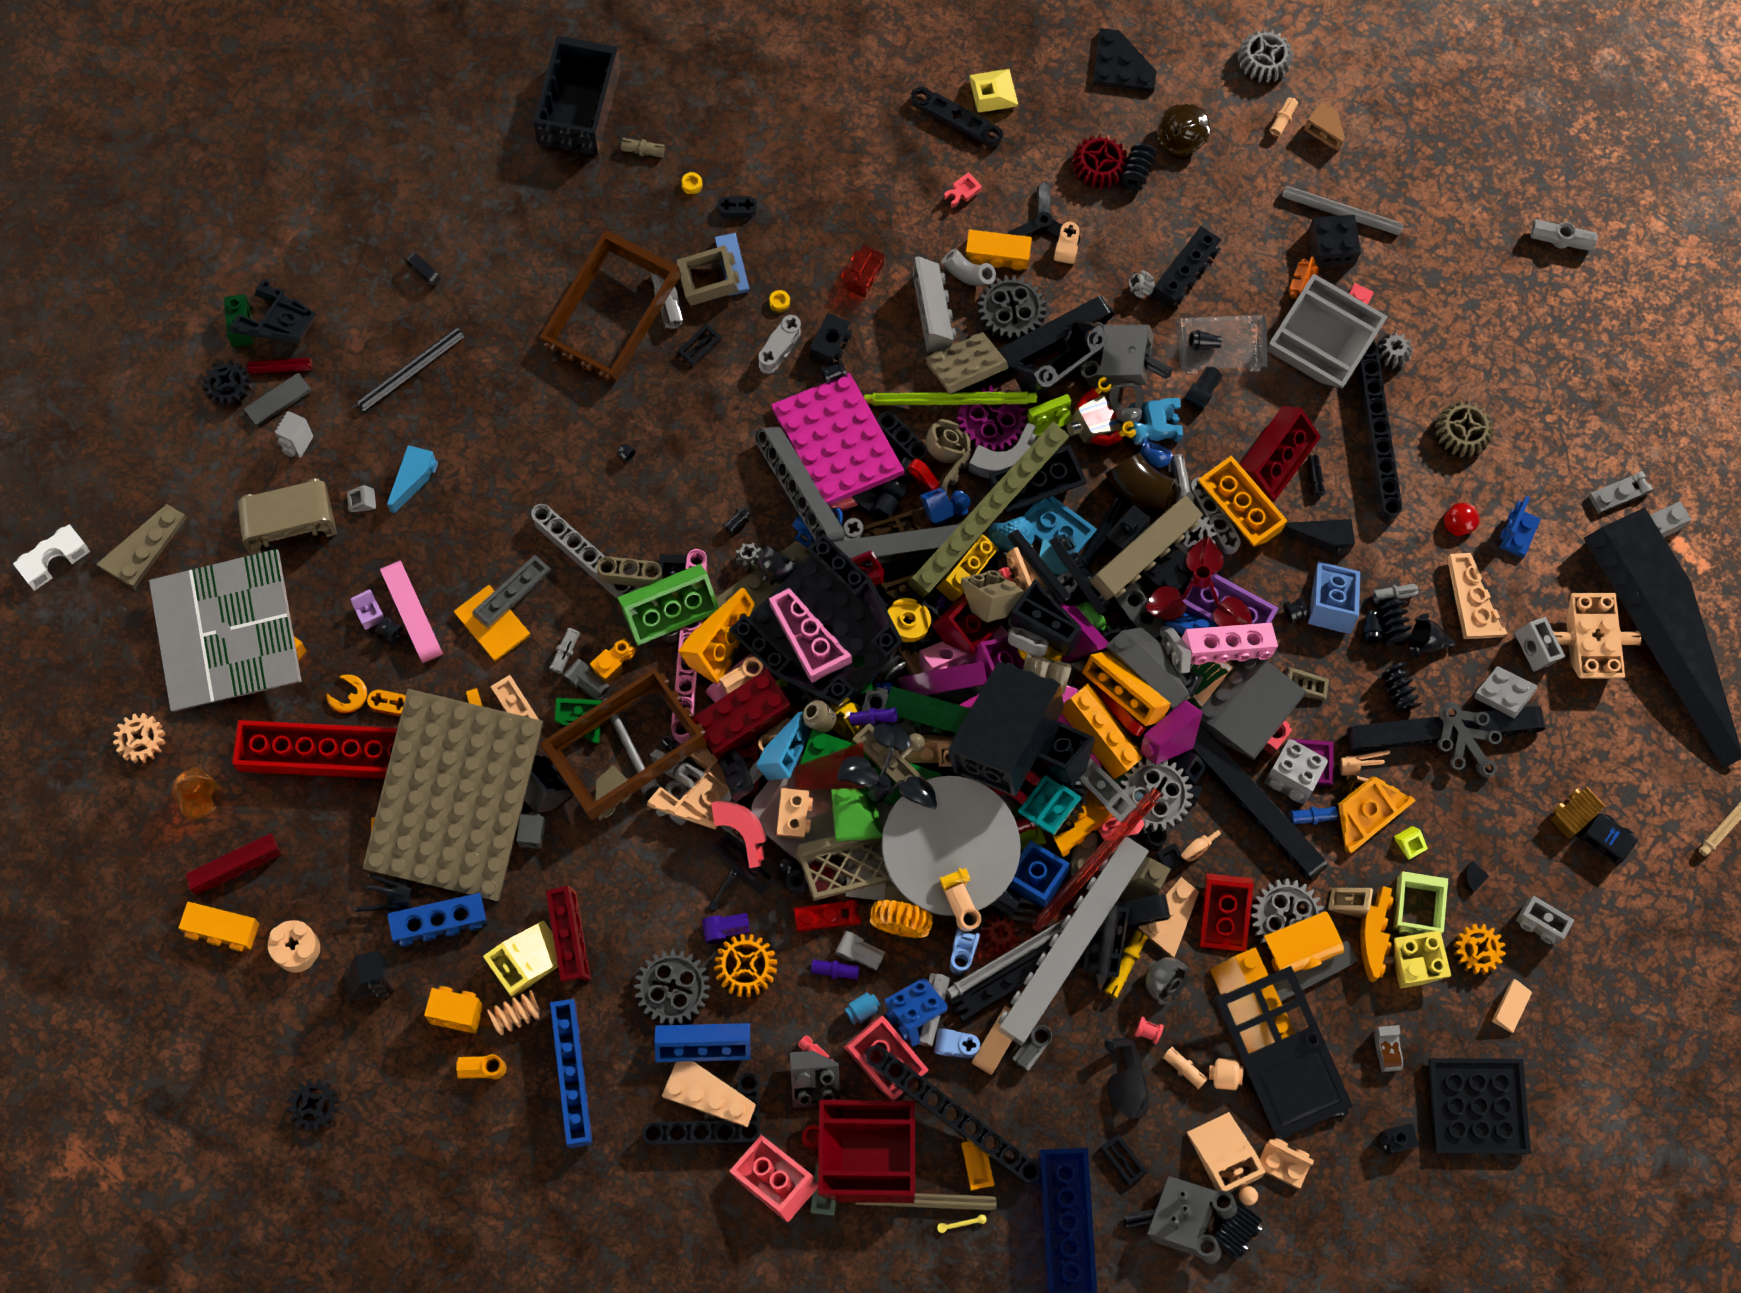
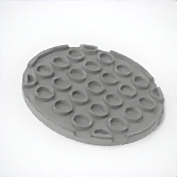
M941 776L926 780L934 788L937 807L936 809H931L914 803L903 796L895 803L887 817L882 834V856L886 871L892 883L914 905L934 914L955 916L944 893L945 891L941 886L939 877L956 872L959 867L961 869L966 868L971 881L967 882L965 887L975 909L978 911L990 905L1003 894L1017 871L1021 844L1015 818L1006 803L993 790L975 780L959 776Z

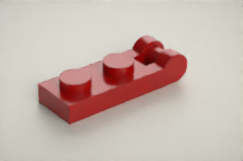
M858 900L794 908L797 932L861 924V918L857 913V908H859ZM848 910L849 917L842 918L841 911Z

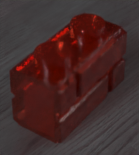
M862 245L860 251L855 250L851 258L853 263L850 268H845L841 278L844 279L843 287L866 297L885 264V255L877 250L874 251L866 245Z

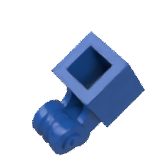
M941 488L920 495L927 519L936 524L947 522L948 518L954 516V514L956 516L967 514V508L971 503L970 497L962 491H955L951 495V500L948 499L946 491Z

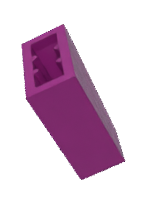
M1065 603L1059 604L1082 627L1080 641L1068 657L1062 654V662L1067 664L1074 663L1089 657L1091 654L1107 649L1108 641L1075 605L1066 606Z
M1187 700L1183 701L1144 734L1140 753L1157 765L1193 749L1203 712Z

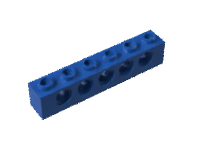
M574 999L550 1002L566 1144L568 1148L593 1145L576 1003Z

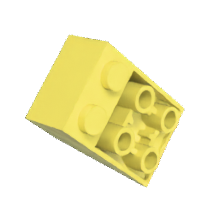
M545 921L502 942L483 956L511 998H515L558 967L553 932Z

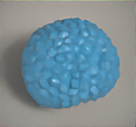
M1018 517L1005 523H994L988 530L989 540L999 548L998 550L1010 551L1016 548L1008 539V535L1012 531L1018 529L1029 544L1032 545L1035 536L1034 528L1026 518Z

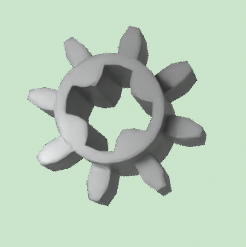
M1144 270L1140 274H1133L1129 280V286L1131 287L1129 291L1139 298H1143L1144 294L1149 296L1155 287V282L1153 281L1155 277Z
M743 543L741 549L736 550L738 557L736 559L737 565L743 564L744 571L747 569L756 570L758 557L762 549H756L754 543L746 545Z

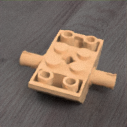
M1572 593L1570 595L1566 621L1567 632H1554L1560 645H1569L1571 666L1579 678H1625L1622 645L1639 646L1641 644V637L1637 636H1641V633L1639 631H1620L1616 593Z

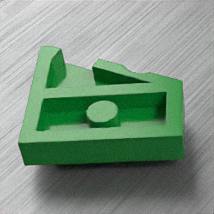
M556 698L555 722L565 727L602 703V700ZM601 725L583 736V738L599 745Z

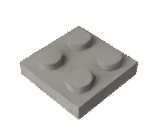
M1497 666L1477 690L1475 699L1515 719L1535 694L1537 685Z

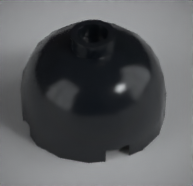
M768 544L760 552L757 562L758 569L763 574L762 579L772 586L775 582L781 584L799 566L795 561L781 554Z

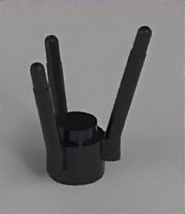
M369 873V878L390 885L392 889L368 885L367 889L390 894V901L394 902V904L356 907L355 911L402 910L403 906H409L412 888Z

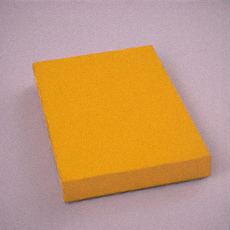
M488 585L454 610V614L494 662H497L530 637L531 634L511 610L505 613L489 629L472 615V611L494 592L493 588Z

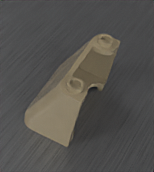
M317 478L310 479L306 483L256 495L247 494L242 496L237 502L241 536L249 555L261 553L260 547L263 544L265 547H269L270 541L307 532L318 535L317 531H324L326 537L337 535L326 484Z

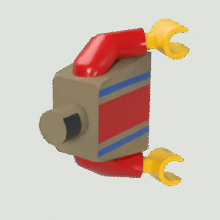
M1106 377L1098 381L1096 389L1092 388L1080 399L1075 407V413L1071 417L1072 422L1067 424L1069 435L1079 434L1084 443H1093L1104 447L1123 440L1124 436L1132 438L1136 434L1135 429L1127 431L1128 428L1134 426L1133 423L1128 421L1122 427L1104 395L1100 396L1101 392L1107 393L1112 387L1111 384L1106 388L1101 387L1102 383L1107 380Z

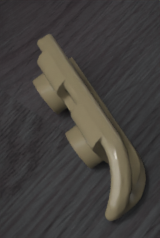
M971 448L967 450L963 457L949 465L938 481L940 484L938 488L943 489L947 493L948 484L954 486L961 477L958 475L961 468L966 469L971 461Z

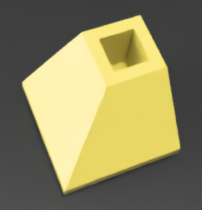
M1009 69L969 75L977 113L1018 106Z
M1441 931L1394 939V967L1400 989L1424 985L1451 977Z

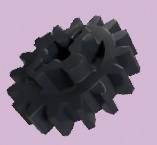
M222 360L220 361V366L217 367L215 364H212L213 370H206L208 377L202 378L204 382L202 387L206 392L207 398L211 399L215 405L220 401L222 407H225L226 403H229L232 407L234 406V401L242 402L241 396L248 397L245 390H251L249 384L251 378L246 368H242L240 363L234 366L232 360H229L228 364L225 365ZM238 377L241 378V383H240V385L238 384V381H239ZM214 382L216 383V385H215V391L213 390V383H214Z
M308 1079L307 1086L299 1083L300 1090L293 1089L291 1091L295 1097L288 1098L287 1101L292 1104V1107L287 1108V1111L294 1113L290 1117L291 1121L299 1120L296 1125L298 1128H302L305 1125L307 1132H310L312 1127L317 1132H320L321 1125L329 1128L328 1121H336L333 1114L334 1112H340V1109L335 1104L340 1103L341 1100L334 1098L338 1092L335 1089L330 1090V1083L327 1082L323 1086L321 1079H318L316 1084L311 1079ZM320 1090L324 1093L321 1092L320 1094L316 1095L313 1094L311 1091ZM303 1097L302 1105L299 1107L300 1099ZM312 1101H315V1102L317 1103V1104H316V1106H317V1109H316V1110H313V1109L311 1108V1107H312V1104H311ZM329 1104V1109H328L327 1113L325 1114L324 1112H325L326 1105ZM309 1116H313V1117H315L317 1120H316V1121H308V1120H305L304 1118H305V1117L308 1118Z

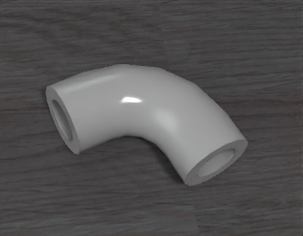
M957 249L948 252L941 260V264L955 278L972 286L988 285L993 283L996 278L995 269L991 264H973Z

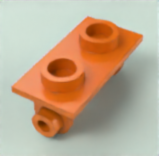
M1311 256L1310 262L1307 259H1302L1298 262L1294 277L1301 279L1292 280L1288 291L1290 298L1297 299L1313 273L1318 276L1319 267L1316 265L1313 256Z

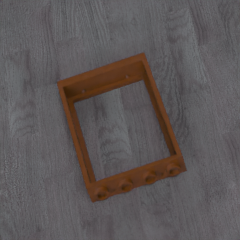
M605 229L540 335L544 343L543 346L551 352L556 350L562 353L561 356L570 362H573V360L579 362V365L587 371L593 369L606 381L612 379L617 382L681 277L682 273L679 267ZM610 252L665 279L612 369L557 341V338Z
M655 668L540 743L591 821L707 744L704 739L706 732L700 723L695 725L692 721L694 715L687 706L682 707L680 704L682 699L675 689L673 691L670 690L668 687L670 682L665 674H659ZM657 689L691 738L595 801L561 751Z

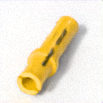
M1134 931L1127 948L1123 949L1119 976L1111 978L1104 993L1107 995L1110 993L1111 997L1118 998L1135 961H1138L1140 958L1139 953L1148 939L1147 935L1144 934L1142 936V932Z

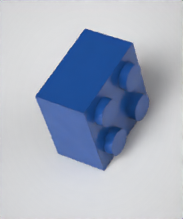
M1030 840L1020 855L1017 871L1008 888L1045 910L1069 875L1070 863Z

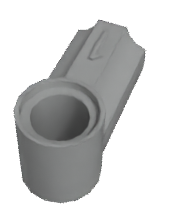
M845 931L835 953L845 960L856 961L877 971L885 952L863 942L864 940L858 935Z

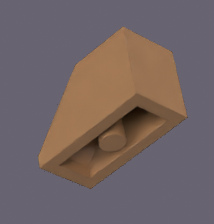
M1321 102L1308 118L1304 130L1339 152L1345 139L1339 113L1331 106Z

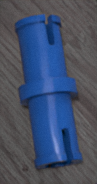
M1335 806L1318 809L1310 807L1307 810H1291L1289 819L1293 825L1304 823L1317 825L1318 822L1337 821L1338 813Z

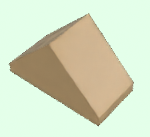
M1332 888L1328 910L1363 918L1370 910L1373 889Z

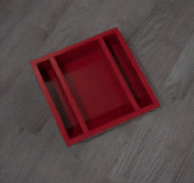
M819 1100L818 1196L849 1203H914L915 1101Z

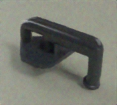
M1132 1038L1105 1040L1104 1046L1108 1052L1124 1049L1128 1070L1110 1076L1107 1083L1110 1102L1130 1119L1145 1117L1148 1112L1149 1099L1137 1043Z

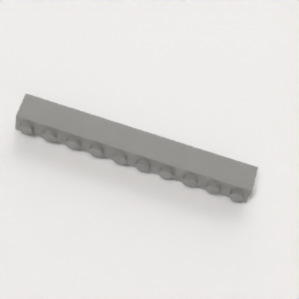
M1125 836L1122 842L1120 840L1116 841L1111 849V852L1114 853L1110 860L1105 858L1098 869L1101 871V874L1097 879L1093 877L1087 885L1088 894L1085 898L1080 896L1074 905V908L1077 909L1073 916L1068 914L1061 926L1065 929L1060 936L1058 934L1054 935L1049 943V946L1052 947L1048 954L1043 952L1036 963L1039 966L1035 974L1029 973L1023 983L1026 985V988L1022 993L1018 991L1010 1002L1014 1005L1010 1012L1005 1010L998 1020V1023L1001 1024L998 1031L1020 1046L1024 1044L1147 856L1149 850L1129 837Z

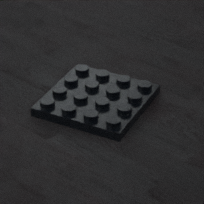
M1428 1059L1434 1154H1531L1523 1059Z

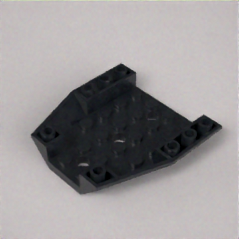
M823 533L808 548L811 554L749 617L744 614L729 631L776 677L835 705L841 706L859 695L891 662L903 640L871 578ZM790 588L796 596L801 597L802 603L824 627H832L833 632L831 635L852 656V662L857 656L864 658L863 666L855 668L851 663L811 683L770 606L769 598Z

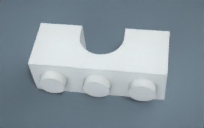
M69 524L58 529L49 539L39 542L36 548L29 553L22 554L13 565L35 591L53 578L48 571V563L52 558L63 556L73 564L88 554L90 550Z

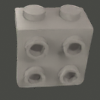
M1289 739L1264 784L1288 796L1293 801L1304 805L1313 792L1328 760L1300 743Z

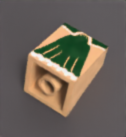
M1229 660L1224 663H1217L1216 661L1206 662L1202 665L1191 663L1190 671L1201 675L1203 680L1194 696H1189L1186 700L1198 709H1201L1235 665Z

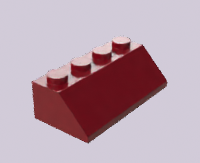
M1282 406L1243 459L1240 466L1270 500L1276 501L1321 436L1302 408Z
M963 593L936 620L932 627L945 644L967 653L975 654L978 644L987 641L1008 617L985 622L971 612L965 593Z

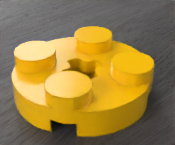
M911 598L896 600L889 608L888 613L904 642H915L924 638L931 624V615L924 605L922 607L917 603V600ZM905 616H908V618L910 620H913L914 622H911V624H907L903 620L905 619Z

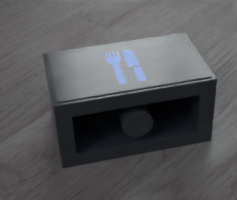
M1601 812L1593 818L1579 838L1617 866L1626 859L1639 840L1631 830L1622 828L1615 823L1611 816Z

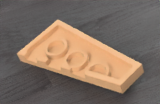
M1471 553L1450 554L1447 560L1463 639L1501 638L1508 635L1505 627L1502 628L1498 620L1500 616L1497 610L1493 609L1489 600L1491 596L1488 590H1485L1482 585V577Z
M694 1061L675 1063L662 1094V1097L667 1100L745 1127L748 1126L756 1107L755 1103Z

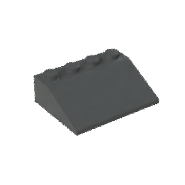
M1253 658L1246 661H1238L1200 709L1203 712L1200 725L1214 739L1254 760L1304 697L1306 690L1266 660Z

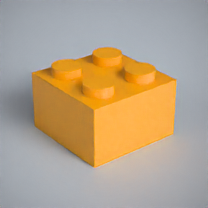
M439 986L438 989L431 988L424 1016L432 1025L476 1034L483 1005L475 993L462 991V994L454 993L453 989L449 987Z

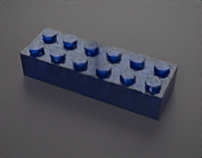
M1088 1148L1042 1149L1037 1154L1040 1167L1039 1188L1045 1292L1097 1293Z

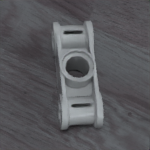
M788 315L783 318L759 352V369L763 373H774L801 335V321L797 316Z

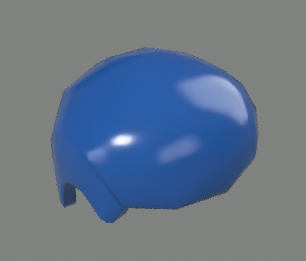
M1147 439L1143 441L1140 453L1149 465L1155 468H1162L1170 463L1173 457L1170 450Z

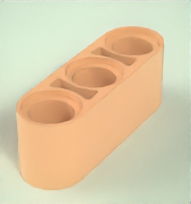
M1006 1005L972 1061L973 1065L991 1076L1012 1042L1010 1038L998 1031L1001 1026L998 1020L1005 1010L1007 1012L1011 1011V1008Z

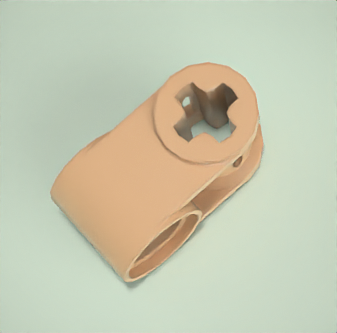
M1066 222L1062 225L1056 245L1054 261L1075 264L1079 238V227L1076 223ZM1069 227L1073 228V232H1076L1071 237H1067V233L1064 232V230L1068 231Z

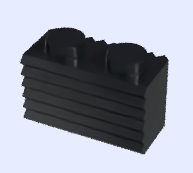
M1241 1201L1236 1203V1214L1232 1218L1224 1219L1212 1236L1216 1239L1221 1251L1231 1259L1237 1255L1242 1257L1249 1247L1246 1242L1251 1236L1255 1238L1263 1228L1260 1224L1263 1218Z

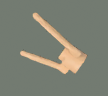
M1385 750L1341 758V776H1346L1348 780L1351 775L1360 774L1361 766L1384 764V760H1360L1388 755L1390 751ZM1357 776L1358 780L1363 782L1368 780L1367 778Z

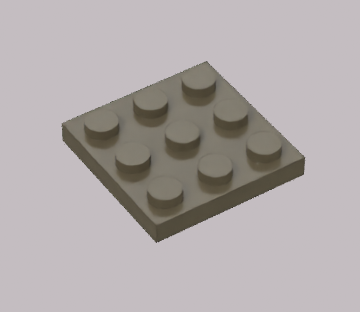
M983 332L975 334L962 342L954 343L951 347L942 351H936L925 358L927 365L949 394L1008 369L1005 358Z

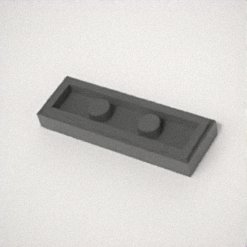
M297 373L245 407L244 411L258 428L312 391L300 374Z

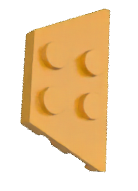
M1377 777L1369 778L1338 804L1345 851L1347 853L1355 851L1415 802V799L1400 792L1397 788L1387 785Z

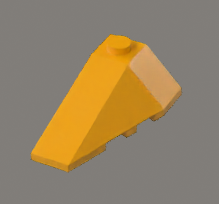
M745 588L738 590L695 629L678 650L690 668L715 684H719V679L730 669L733 662L730 659L733 650L738 648L740 641L729 629L744 614L749 617L755 604Z

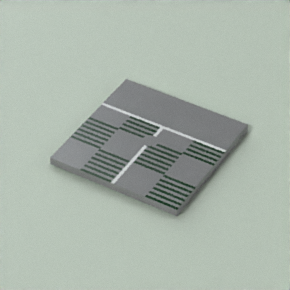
M279 550L266 551L149 580L170 710L172 712L302 682Z

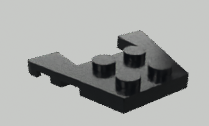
M263 278L256 288L255 296L273 302L272 306L261 322L238 314L231 324L230 332L300 344L315 321L316 313L298 300L294 299L292 301L284 295L285 292L280 288L274 289L270 286V281Z

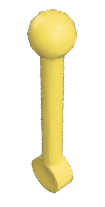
M979 1215L978 1218L945 1225L940 1223L937 1230L939 1233H945L947 1229L975 1223L985 1224L987 1218L985 1215Z

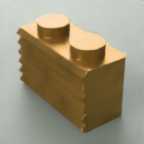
M1585 787L1582 791L1577 788L1568 797L1571 801L1567 805L1562 802L1553 810L1556 815L1550 819L1551 822L1568 839H1571L1606 807L1588 787Z

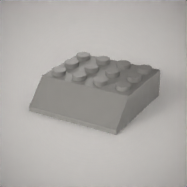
M1313 273L1270 341L1267 352L1322 384L1343 388L1388 316Z

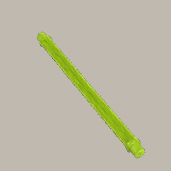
M1028 391L954 392L951 394L947 392L873 393L864 395V399L867 404H873V406L1037 403V393H1028Z

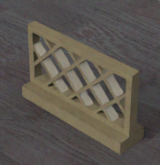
M885 824L881 825L882 834ZM835 836L799 844L796 857L798 862H801L813 900L891 882L889 875L879 871L884 863L883 856L872 851L875 845L882 844V838L836 841ZM854 850L866 853L862 862L850 856ZM838 855L844 858L842 865L838 867L829 862L831 856ZM869 855L881 861L877 869L865 864ZM816 860L823 865L819 872H816L809 868L807 862ZM847 860L859 866L855 875L843 869ZM825 866L837 871L833 880L821 875ZM862 868L874 874L870 880L865 881L858 877ZM839 874L852 879L850 884L842 886L835 881ZM818 879L830 885L826 891L817 892L815 883Z

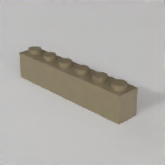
M1185 495L1089 581L1106 601L1113 596L1117 599L1126 591L1124 588L1126 584H1134L1141 577L1139 573L1143 569L1147 572L1156 564L1154 559L1157 556L1161 559L1170 551L1168 546L1172 543L1177 545L1185 538L1183 533L1186 530L1191 532L1200 524L1197 520L1203 514Z

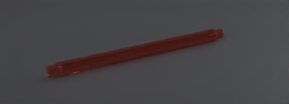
M1154 787L1149 794L1147 793L1137 804L1136 809L1118 825L1036 917L1037 920L1031 926L1037 932H1040L1044 926H1048L1064 905L1071 900L1099 866L1137 826L1138 822L1157 804V800L1162 795L1161 792Z

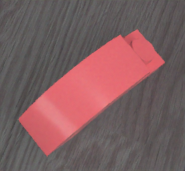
M723 800L712 802L715 826L726 825L739 831L745 840L749 868L759 867L762 864L761 860H764L763 847H759L758 843H763L767 840L765 830L759 819L749 809L738 803Z

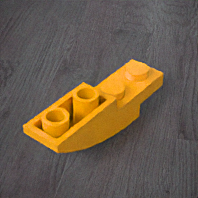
M1385 886L1378 891L1375 906L1370 905L1369 912L1361 921L1360 946L1362 960L1367 977L1373 983L1379 977H1383L1386 964H1383L1384 956H1388L1391 949V942H1388L1390 934L1381 932L1386 929L1388 918H1385L1386 911L1391 909L1394 899L1391 896L1392 889Z

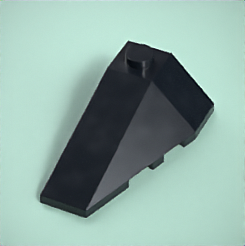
M535 754L524 798L535 813L553 810L573 795L558 770L548 763L550 759L545 755L540 756L538 754Z

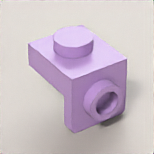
M367 590L350 599L365 630L379 624L384 619L371 590Z

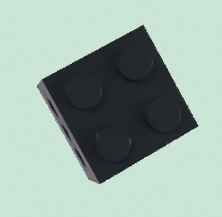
M1355 215L1313 217L1308 230L1312 255L1316 265L1320 267L1356 264L1361 254Z

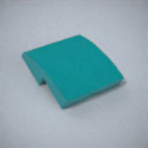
M1045 775L1018 812L1040 828L1055 835L1082 798L1063 784L1061 786Z

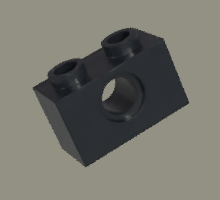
M827 313L810 347V358L829 366L834 365L836 360H841L844 353L842 348L845 343L850 342L853 334L850 331L851 322ZM835 339L837 341L835 343H830L827 340Z

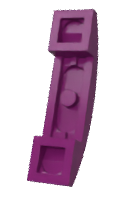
M984 662L898 678L900 689L921 695L985 685L987 682Z

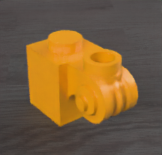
M623 638L615 642L612 649L609 651L605 649L590 663V667L595 675L610 685L623 673L622 662L624 660H631L636 648Z

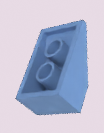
M1317 562L1308 609V624L1351 634L1359 617L1360 571Z

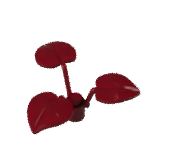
M1209 536L1197 542L1187 555L1186 565L1189 571L1194 573V576L1185 593L1180 596V592L1176 588L1163 586L1154 591L1146 605V610L1154 617L1162 620H1175L1186 612L1187 606L1182 600L1186 599L1193 586L1199 589L1209 587L1215 604L1218 606L1213 613L1214 622L1218 627L1252 624L1251 613L1243 601L1231 596L1226 597L1222 604L1218 600L1211 578L1212 574L1217 573L1223 567L1224 558Z

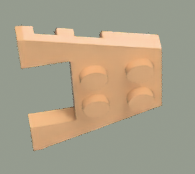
M706 744L689 756V758H692L705 769L703 772L704 776L699 780L697 779L694 783L695 786L689 789L680 800L660 787L648 800L647 806L712 829L717 828L714 824L711 803L722 800L729 792L718 759L714 754H711Z

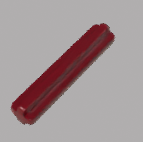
M311 358L247 362L249 374L312 370Z

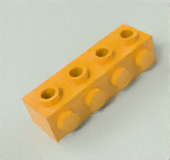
M1108 651L1091 654L1082 671L1087 678L1145 726L1160 722L1171 705L1169 701Z

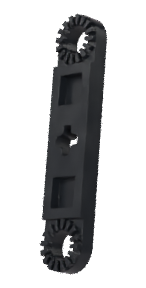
M919 86L912 90L911 103L916 108L987 146L995 147L1002 142L1003 131L999 126L990 123L985 118L942 95L928 90L927 87ZM923 94L927 98L924 101H918V99L916 100V95ZM960 114V118L953 119V115ZM994 132L998 137L992 140L988 138L987 134Z

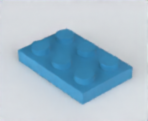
M1053 496L1034 503L1023 516L1032 524L1035 534L1034 538L1042 543L1043 540L1047 539L1049 542L1055 536L1065 534L1066 537L1070 536L1075 542V550L1078 554L1097 531L1094 526Z

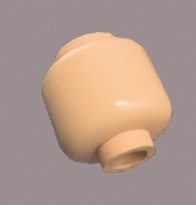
M1218 1058L1215 1061V1066L1210 1065L1209 1080H1214L1215 1088L1236 1090L1238 1085H1242L1243 1066H1240L1238 1060Z

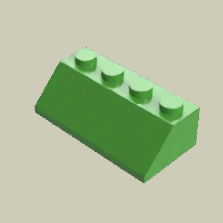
M701 564L617 597L637 645L709 617L719 609L708 574Z

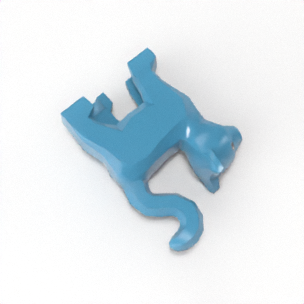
M1165 398L1143 402L1141 410L1145 425L1135 422L1133 423L1134 426L1127 430H1136L1135 436L1130 438L1134 445H1141L1145 439L1160 441L1172 438L1174 442H1180L1183 436L1182 426L1166 423V420H1170L1173 424H1178L1179 417L1178 414L1174 413V409L1181 408L1180 398ZM1136 402L1131 403L1128 408H1133Z

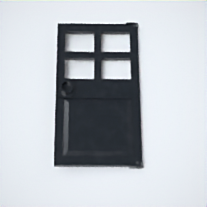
M1291 965L1231 992L1214 997L1273 1129L1275 1138L1280 1140L1286 1139L1293 1133L1353 1108ZM1287 978L1296 999L1269 1010L1261 989ZM1254 993L1263 1014L1236 1025L1227 1004ZM1300 1006L1308 1027L1282 1039L1273 1018ZM1266 1021L1275 1042L1248 1053L1240 1032Z

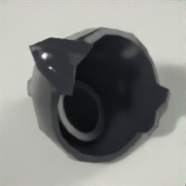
M1429 613L1421 614L1414 619L1416 624L1411 632L1413 638L1410 639L1408 649L1417 659L1420 658V654L1454 648L1456 644L1437 623L1429 619Z

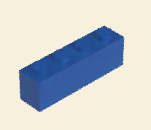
M750 1023L655 1026V1062L751 1060Z

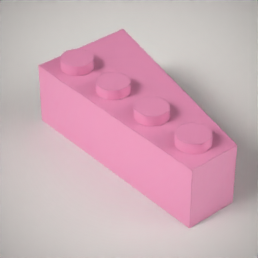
M790 588L769 598L770 606L811 683L852 663V656L813 616Z

